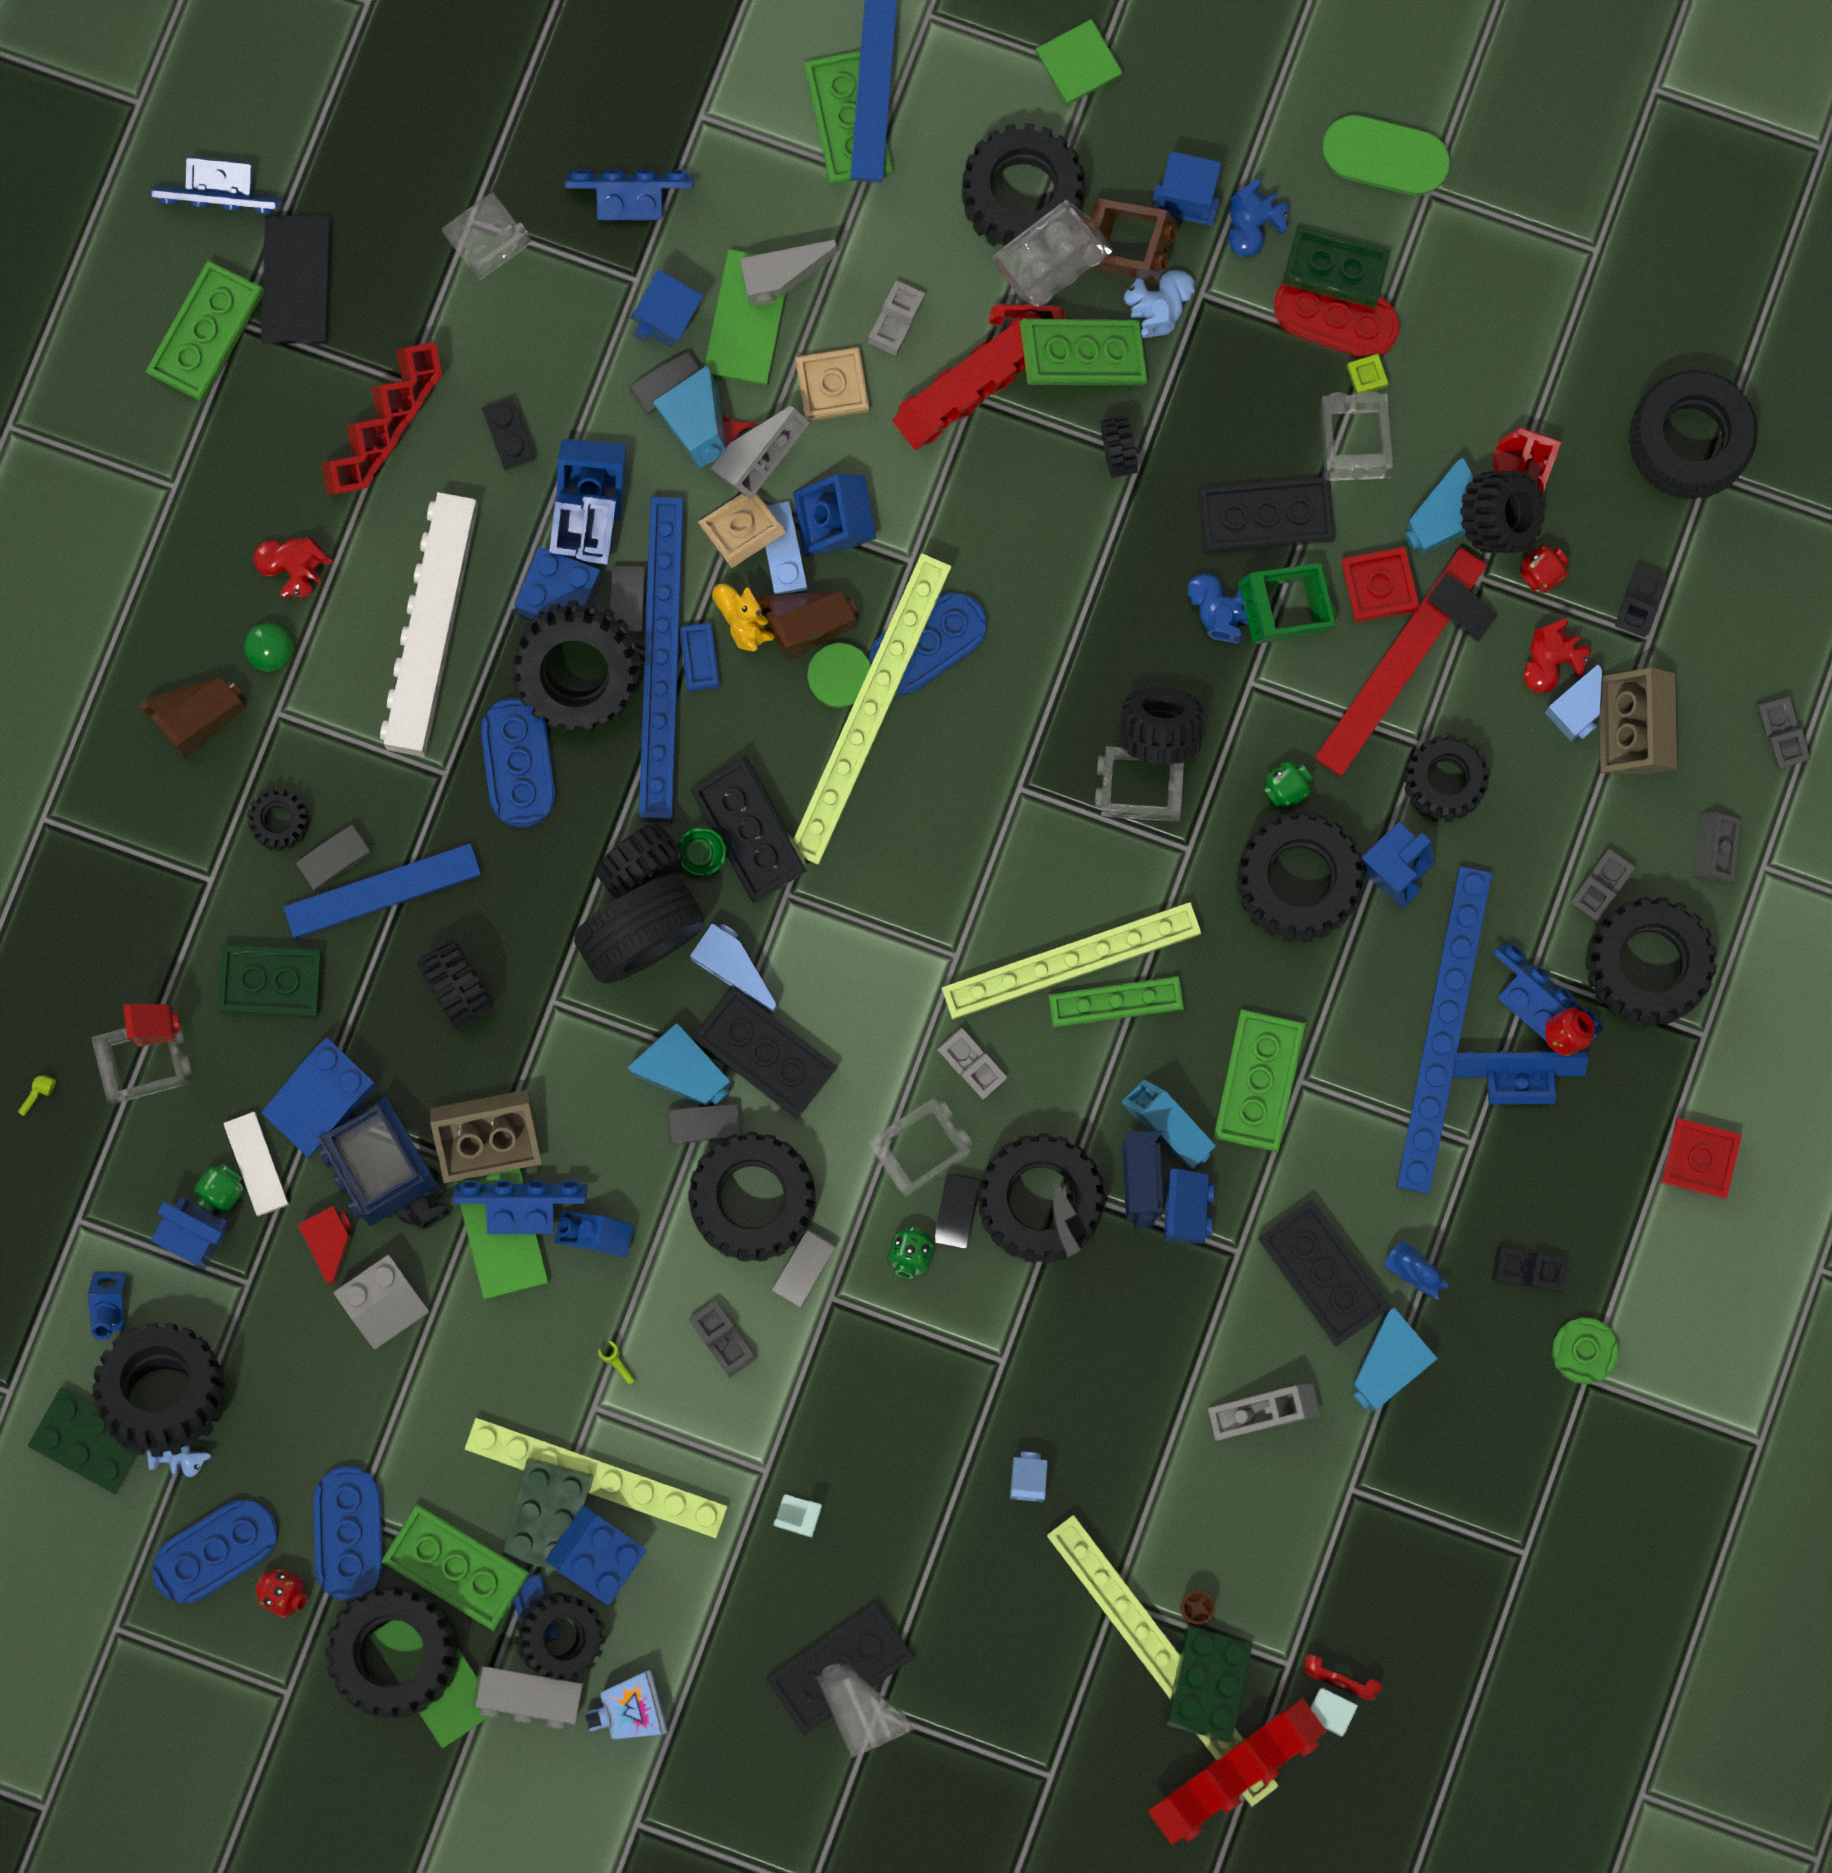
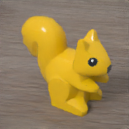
M719 584L714 587L712 599L729 624L731 635L738 648L755 651L757 646L764 641H771L775 638L772 632L765 629L764 625L768 624V620L762 614L760 604L748 587L744 589L741 596L728 584Z

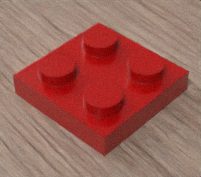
M1405 547L1341 559V567L1355 624L1419 611L1418 598Z
M1677 1118L1661 1184L1726 1200L1742 1134Z

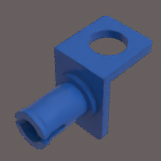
M95 1272L92 1275L88 1291L91 1335L97 1340H107L111 1337L112 1331L124 1330L122 1295L126 1282V1273ZM108 1280L117 1283L108 1288L99 1286L101 1282Z

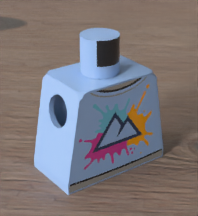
M651 1670L600 1693L604 1707L585 1712L590 1732L609 1727L612 1739L668 1733Z

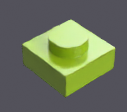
M1378 354L1347 363L1346 367L1356 396L1388 386Z

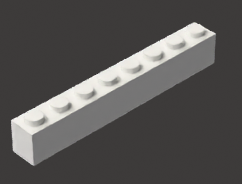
M437 492L436 501H430L427 520L431 521L429 533H423L420 550L425 553L422 564L417 563L414 573V583H418L416 595H410L407 606V614H411L409 627H403L400 645L404 646L402 658L397 657L394 666V677H398L396 688L390 689L387 699V708L391 709L389 721H383L380 732V740H384L387 750L426 757L479 508L476 499Z

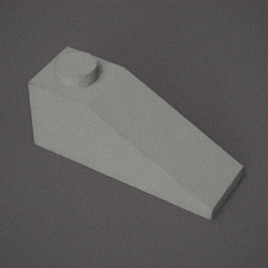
M835 240L740 258V267L748 305L755 303L756 306H766L774 303V299L784 296L837 255Z
M789 406L731 442L727 446L726 452L718 457L710 469L727 484L751 500L810 422L795 408Z
M1313 1383L1295 1385L1208 1408L1216 1441L1321 1416Z

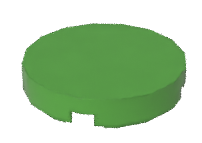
M844 643L827 645L819 650L809 663L807 679L810 690L819 702L828 707L843 709L852 706L869 672L870 662L864 653L853 645Z
M1582 1317L1569 1321L1558 1330L1552 1343L1551 1354L1555 1367L1563 1377L1574 1383L1588 1385L1599 1382L1612 1373L1618 1362L1619 1346L1614 1334L1606 1324L1597 1319Z

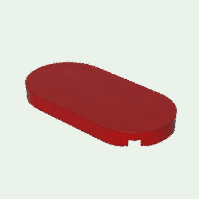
M1281 284L1274 299L1276 320L1287 333L1358 359L1376 354L1379 357L1385 355L1392 349L1399 335L1400 323L1392 305L1382 297L1378 298L1376 308Z

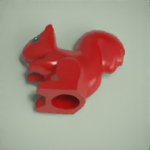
M310 536L292 538L282 545L278 540L271 542L266 540L257 546L253 555V563L261 575L272 577L286 570L291 576L280 592V595L285 598L290 596L309 597L313 592V588L308 579L318 583L322 581L315 571L316 567L320 563L327 565L333 563L328 554Z
M1567 618L1533 631L1534 637L1530 646L1532 661L1525 664L1523 677L1527 688L1534 693H1548L1556 688L1560 678L1557 665L1568 662L1577 677L1584 676V667L1590 659L1591 650L1586 645L1574 646L1582 638L1581 635L1566 636L1564 628L1568 624Z

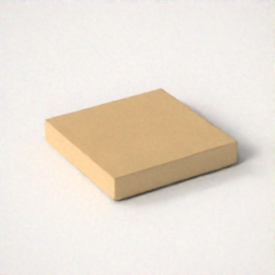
M859 347L795 357L804 415L808 421L870 412Z
M757 493L751 500L740 494L698 522L702 531L731 568L786 534L783 526Z

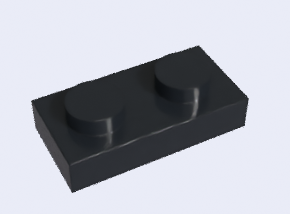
M513 398L482 408L504 470L535 460Z

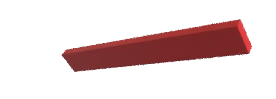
M1459 548L1419 606V611L1414 613L1315 756V761L1339 777L1343 776L1450 621V618L1427 603L1430 595L1446 574L1470 591L1486 569L1487 564L1463 548Z

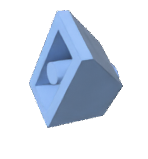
M1596 665L1560 696L1545 712L1571 742L1577 736L1583 740L1597 728L1594 722L1600 715L1602 669L1599 665Z
M1021 1452L1020 1458L1014 1457L1010 1499L1044 1501L1047 1460H1040V1453Z

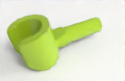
M46 1075L36 1077L32 1083V1091L18 1110V1113L25 1116L36 1099H38L40 1093L50 1096L56 1085V1080Z
M608 1341L614 1348V1354L611 1357H605L600 1349H598L600 1358L605 1363L612 1364L628 1385L632 1384L636 1380L620 1359L619 1348L615 1343Z

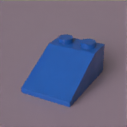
M326 1037L300 1064L261 1113L306 1157L310 1158L322 1146L317 1136L320 1135L322 1137L342 1125L378 1086Z

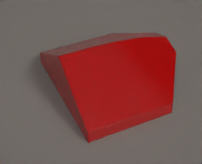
M1519 427L1499 440L1493 456L1495 471L1525 472L1529 474L1530 479L1536 481L1537 489H1540L1543 495L1562 441Z

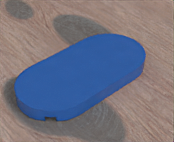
M944 593L939 596L896 695H907L918 691L973 653L981 645L986 634V616L983 608L974 598L965 594ZM886 632L873 643L869 654L870 666Z
M508 698L492 706L481 724L489 799L495 814L504 823L517 828H528L546 819L555 803V786L547 726L543 716L538 720L531 714L533 708L530 705L524 706L519 698Z
M352 1466L338 1467L328 1472L318 1483L314 1491L315 1573L319 1584L329 1595L339 1600L351 1601L356 1596L362 1597L366 1594V1591L375 1589L382 1578L381 1493L377 1482L366 1471Z
M237 1500L226 1504L173 1537L160 1547L155 1556L152 1576L157 1589L162 1595L175 1602L194 1603L206 1598L269 1557L277 1543L278 1528L273 1515L266 1507L257 1502Z

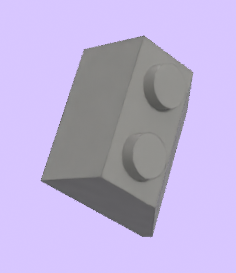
M389 1254L333 1292L374 1350L430 1313L395 1260Z

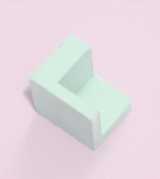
M784 1495L773 1525L813 1538L822 1505Z
M1325 1689L1319 1690L1311 1706V1710L1323 1727L1339 1736L1344 1735L1357 1708V1705Z

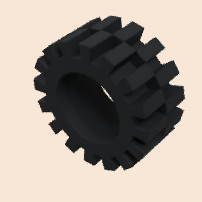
M1125 415L1101 420V436L1111 477L1115 478L1138 473L1136 449L1128 417Z
M279 788V791L268 789V793H260L257 801L253 800L250 804L252 808L248 810L247 814L249 817V821H247L251 833L261 845H265L268 849L276 848L277 851H283L285 847H288V849L293 848V844L296 842L300 843L303 840L302 835L307 834L309 817L305 805L293 792H287L285 789ZM280 807L289 811L291 821L285 830L276 832L267 827L266 817L272 809Z

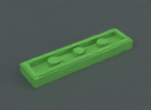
M1179 976L1048 995L1053 1028L1184 1010Z

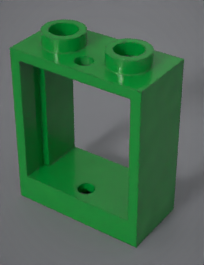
M1321 563L1253 572L1238 582L1253 644L1320 635L1336 626V610L1330 602L1328 594L1329 581L1327 575L1323 572ZM1303 581L1313 623L1276 629L1266 586Z

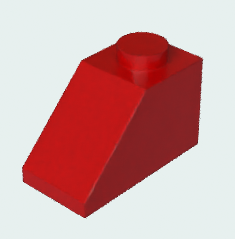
M169 1004L124 1005L127 1038L137 1047L177 1042L176 1032H181L180 1016L178 1012L174 1013L173 1008Z
M333 1206L298 1224L326 1283L330 1286L337 1284L352 1240L348 1231L353 1229L346 1212L342 1211L339 1213Z

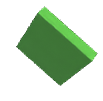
M1092 19L1035 49L1036 55L1066 106L1119 79L1123 74Z

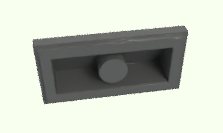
M1720 812L1701 814L1694 877L1734 882L1741 818Z

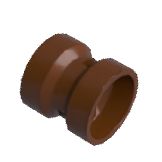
M1193 1591L1187 1594L1181 1601L1180 1613L1183 1619L1190 1624H1204L1214 1615L1215 1603L1206 1592Z

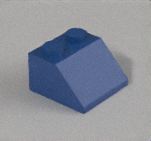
M562 439L557 465V497L561 491L617 498L614 520H621L626 478L627 444Z
M836 474L793 493L804 555L854 548L876 539L865 476Z
M1170 1169L1167 1175L1164 1242L1204 1244L1205 1236L1212 1235L1213 1218L1206 1215L1207 1203H1213L1214 1183H1208V1174Z

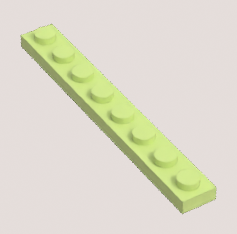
M1191 902L944 986L941 990L951 1018L954 1020L1201 935V930Z
M475 1418L465 1446L467 1451L524 1470L526 1460L533 1458L592 1474L589 1494L716 1539L728 1506Z

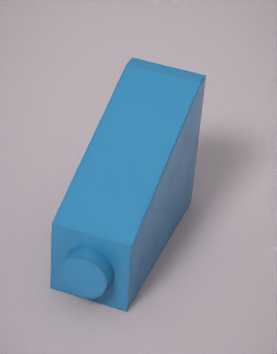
M707 366L653 401L664 423L699 469L708 463L714 462L720 455L726 452L719 387Z
M1464 458L1455 463L1408 522L1406 527L1408 532L1405 533L1406 540L1411 549H1417L1421 556L1466 533V530L1462 529L1461 525L1463 517L1460 515V508L1463 507L1461 500L1463 494L1467 492L1466 486L1468 483H1473V475Z
M677 1023L628 1066L630 1073L634 1077L705 1107L709 1106L712 1102L717 1106L730 1094L728 1088L731 1086L730 1080Z
M1144 1079L1120 1102L1148 1131H1164L1160 1142L1182 1164L1191 1169L1206 1162L1210 1157V1151L1216 1146L1165 1090Z
M1392 1308L1385 1315L1352 1385L1356 1391L1353 1397L1364 1410L1370 1407L1373 1412L1376 1411L1437 1360V1357L1395 1308Z

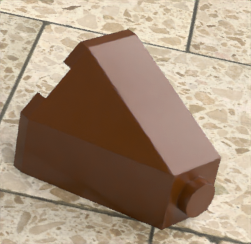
M842 591L767 595L757 598L762 614L768 620V626L788 662L857 626L855 616L859 615V611L852 598L845 599Z
M220 677L146 699L139 704L185 758H188L246 708L240 700L244 694L232 681L226 684Z

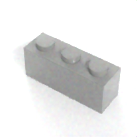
M480 1666L472 1706L480 1708L479 1715L499 1718L501 1711L513 1713L514 1721L532 1724L533 1718L536 1717L547 1719L546 1726L566 1729L567 1723H576L582 1684Z

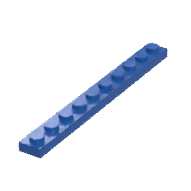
M650 498L639 820L672 821L683 498Z
M1461 866L1458 868L1396 1188L1430 1194L1453 1077L1455 1055L1458 1051L1492 876L1490 872Z

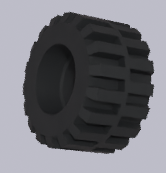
M1520 471L1481 472V475L1473 477V483H1468L1466 486L1467 492L1463 494L1461 500L1463 507L1460 508V515L1463 517L1461 522L1462 529L1466 530L1465 536L1468 541H1472V546L1475 549H1480V552L1519 553L1528 550L1529 546H1533L1536 542V536L1541 534V523H1544L1545 517L1543 516L1545 506L1541 500L1542 493L1540 489H1537L1536 481L1530 479L1529 474Z
M1149 687L1145 688V690H1137L1134 694H1129L1126 697V701H1123L1119 735L1121 747L1131 757H1137V760L1150 762V764L1171 765L1173 763H1184V760H1191L1200 751L1204 708L1200 705L1198 699L1192 698V695L1181 692L1178 689Z
M1448 734L1446 738H1442L1441 735L1434 736L1433 740H1426L1413 753L1404 774V782H1406L1404 789L1406 795L1411 797L1410 803L1413 808L1417 806L1420 809L1419 813L1424 817L1428 814L1432 816L1431 820L1438 821L1440 818L1445 819V822H1452L1454 818L1460 820L1466 817L1469 812L1472 813L1484 797L1488 789V777L1490 775L1489 768L1485 766L1487 760L1484 755L1480 756L1478 753L1479 747L1475 744L1473 746L1467 744L1468 739L1462 737L1461 740L1455 739V735ZM1438 762L1455 764L1461 769L1465 777L1463 790L1454 795H1444L1437 792L1429 783V768Z
M661 823L649 824L637 830L614 847L601 860L595 870V874L616 900L648 882L671 875L681 864L684 853Z
M451 939L417 959L420 972L453 1027L461 1030L494 1011L491 998L456 941Z
M555 1592L554 1595L549 1593L543 1594L540 1600L533 1599L529 1603L531 1607L528 1610L523 1609L520 1613L523 1616L521 1623L516 1622L515 1629L519 1631L518 1636H514L515 1644L519 1645L520 1648L517 1650L519 1656L526 1661L525 1664L529 1668L553 1680L562 1679L567 1681L572 1680V1676L581 1677L585 1675L584 1670L586 1668L592 1669L596 1665L593 1662L595 1657H601L603 1653L599 1649L600 1644H605L606 1636L601 1635V1630L605 1628L603 1622L598 1620V1616H600L598 1612L591 1608L590 1604L586 1601L562 1592ZM559 1617H568L573 1621L576 1628L575 1642L566 1653L553 1656L545 1649L543 1641L544 1632L553 1620Z

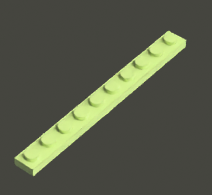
M922 553L793 839L803 858L818 866L821 863L952 569L950 565Z
M1071 1516L1047 1535L1048 1539L1169 1699H1171L1180 1655L1075 1516ZM1236 1729L1233 1740L1229 1743L1197 1734L1216 1760L1243 1740ZM1275 1780L1266 1785L1259 1781L1242 1795L1252 1807L1276 1789L1278 1784Z

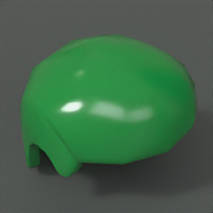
M265 622L254 626L247 634L243 644L246 660L255 669L265 672H273L285 667L292 654L296 651L293 633L286 626L275 622Z
M703 826L692 828L677 843L684 853L680 866L691 875H711L719 870L725 862L727 847L722 836L712 828Z

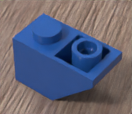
M562 1211L554 1243L599 1254L626 1258L634 1225L605 1216Z

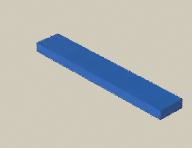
M865 0L851 181L882 183L897 0Z
M470 843L284 906L283 908L293 938L297 939L482 875Z

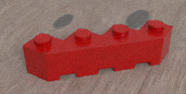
M1038 313L1027 317L1019 315L1008 324V328L989 343L983 342L971 352L972 355L952 370L949 368L936 377L932 385L916 397H908L898 406L900 412L892 419V422L914 450L933 443L951 423L970 416L988 396L1006 389L1026 369L1020 321L1023 319H1042Z
M436 342L396 350L402 382L371 387L377 420L346 425L352 457L321 463L327 495L368 487L374 478V474L382 462L386 460L398 442V438L423 404V400L442 375Z
M1302 1698L1273 1717L1270 1722L1259 1730L1254 1731L1232 1747L1222 1757L1206 1766L1180 1788H1176L1148 1810V1813L1171 1845L1181 1838L1188 1842L1203 1831L1200 1825L1210 1816L1221 1809L1226 1814L1242 1803L1239 1796L1259 1781L1266 1785L1279 1776L1281 1773L1278 1768L1288 1759L1299 1752L1304 1757L1319 1746L1317 1739L1326 1732V1729Z

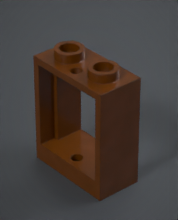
M1096 198L1078 258L1089 270L1159 282L1161 272H1164L1167 268V253L1170 243L1174 242L1177 235V222L1167 210ZM1116 216L1155 223L1144 262L1105 255Z

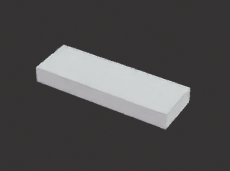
M252 1112L223 1123L256 1215L259 1217L288 1206L287 1197L256 1113Z

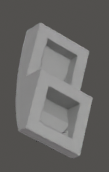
M896 280L883 304L882 312L868 336L867 343L897 356L920 309L925 293Z
M959 1028L936 1049L982 1100L1007 1079L1006 1075L978 1047L963 1028Z
M808 1229L772 1291L801 1307L837 1245Z

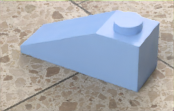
M790 502L766 505L786 532V534L765 546L774 595L807 593Z
M711 924L690 955L691 961L774 1014L777 1010V1004L742 944L736 939L738 934L724 924H721L720 927Z

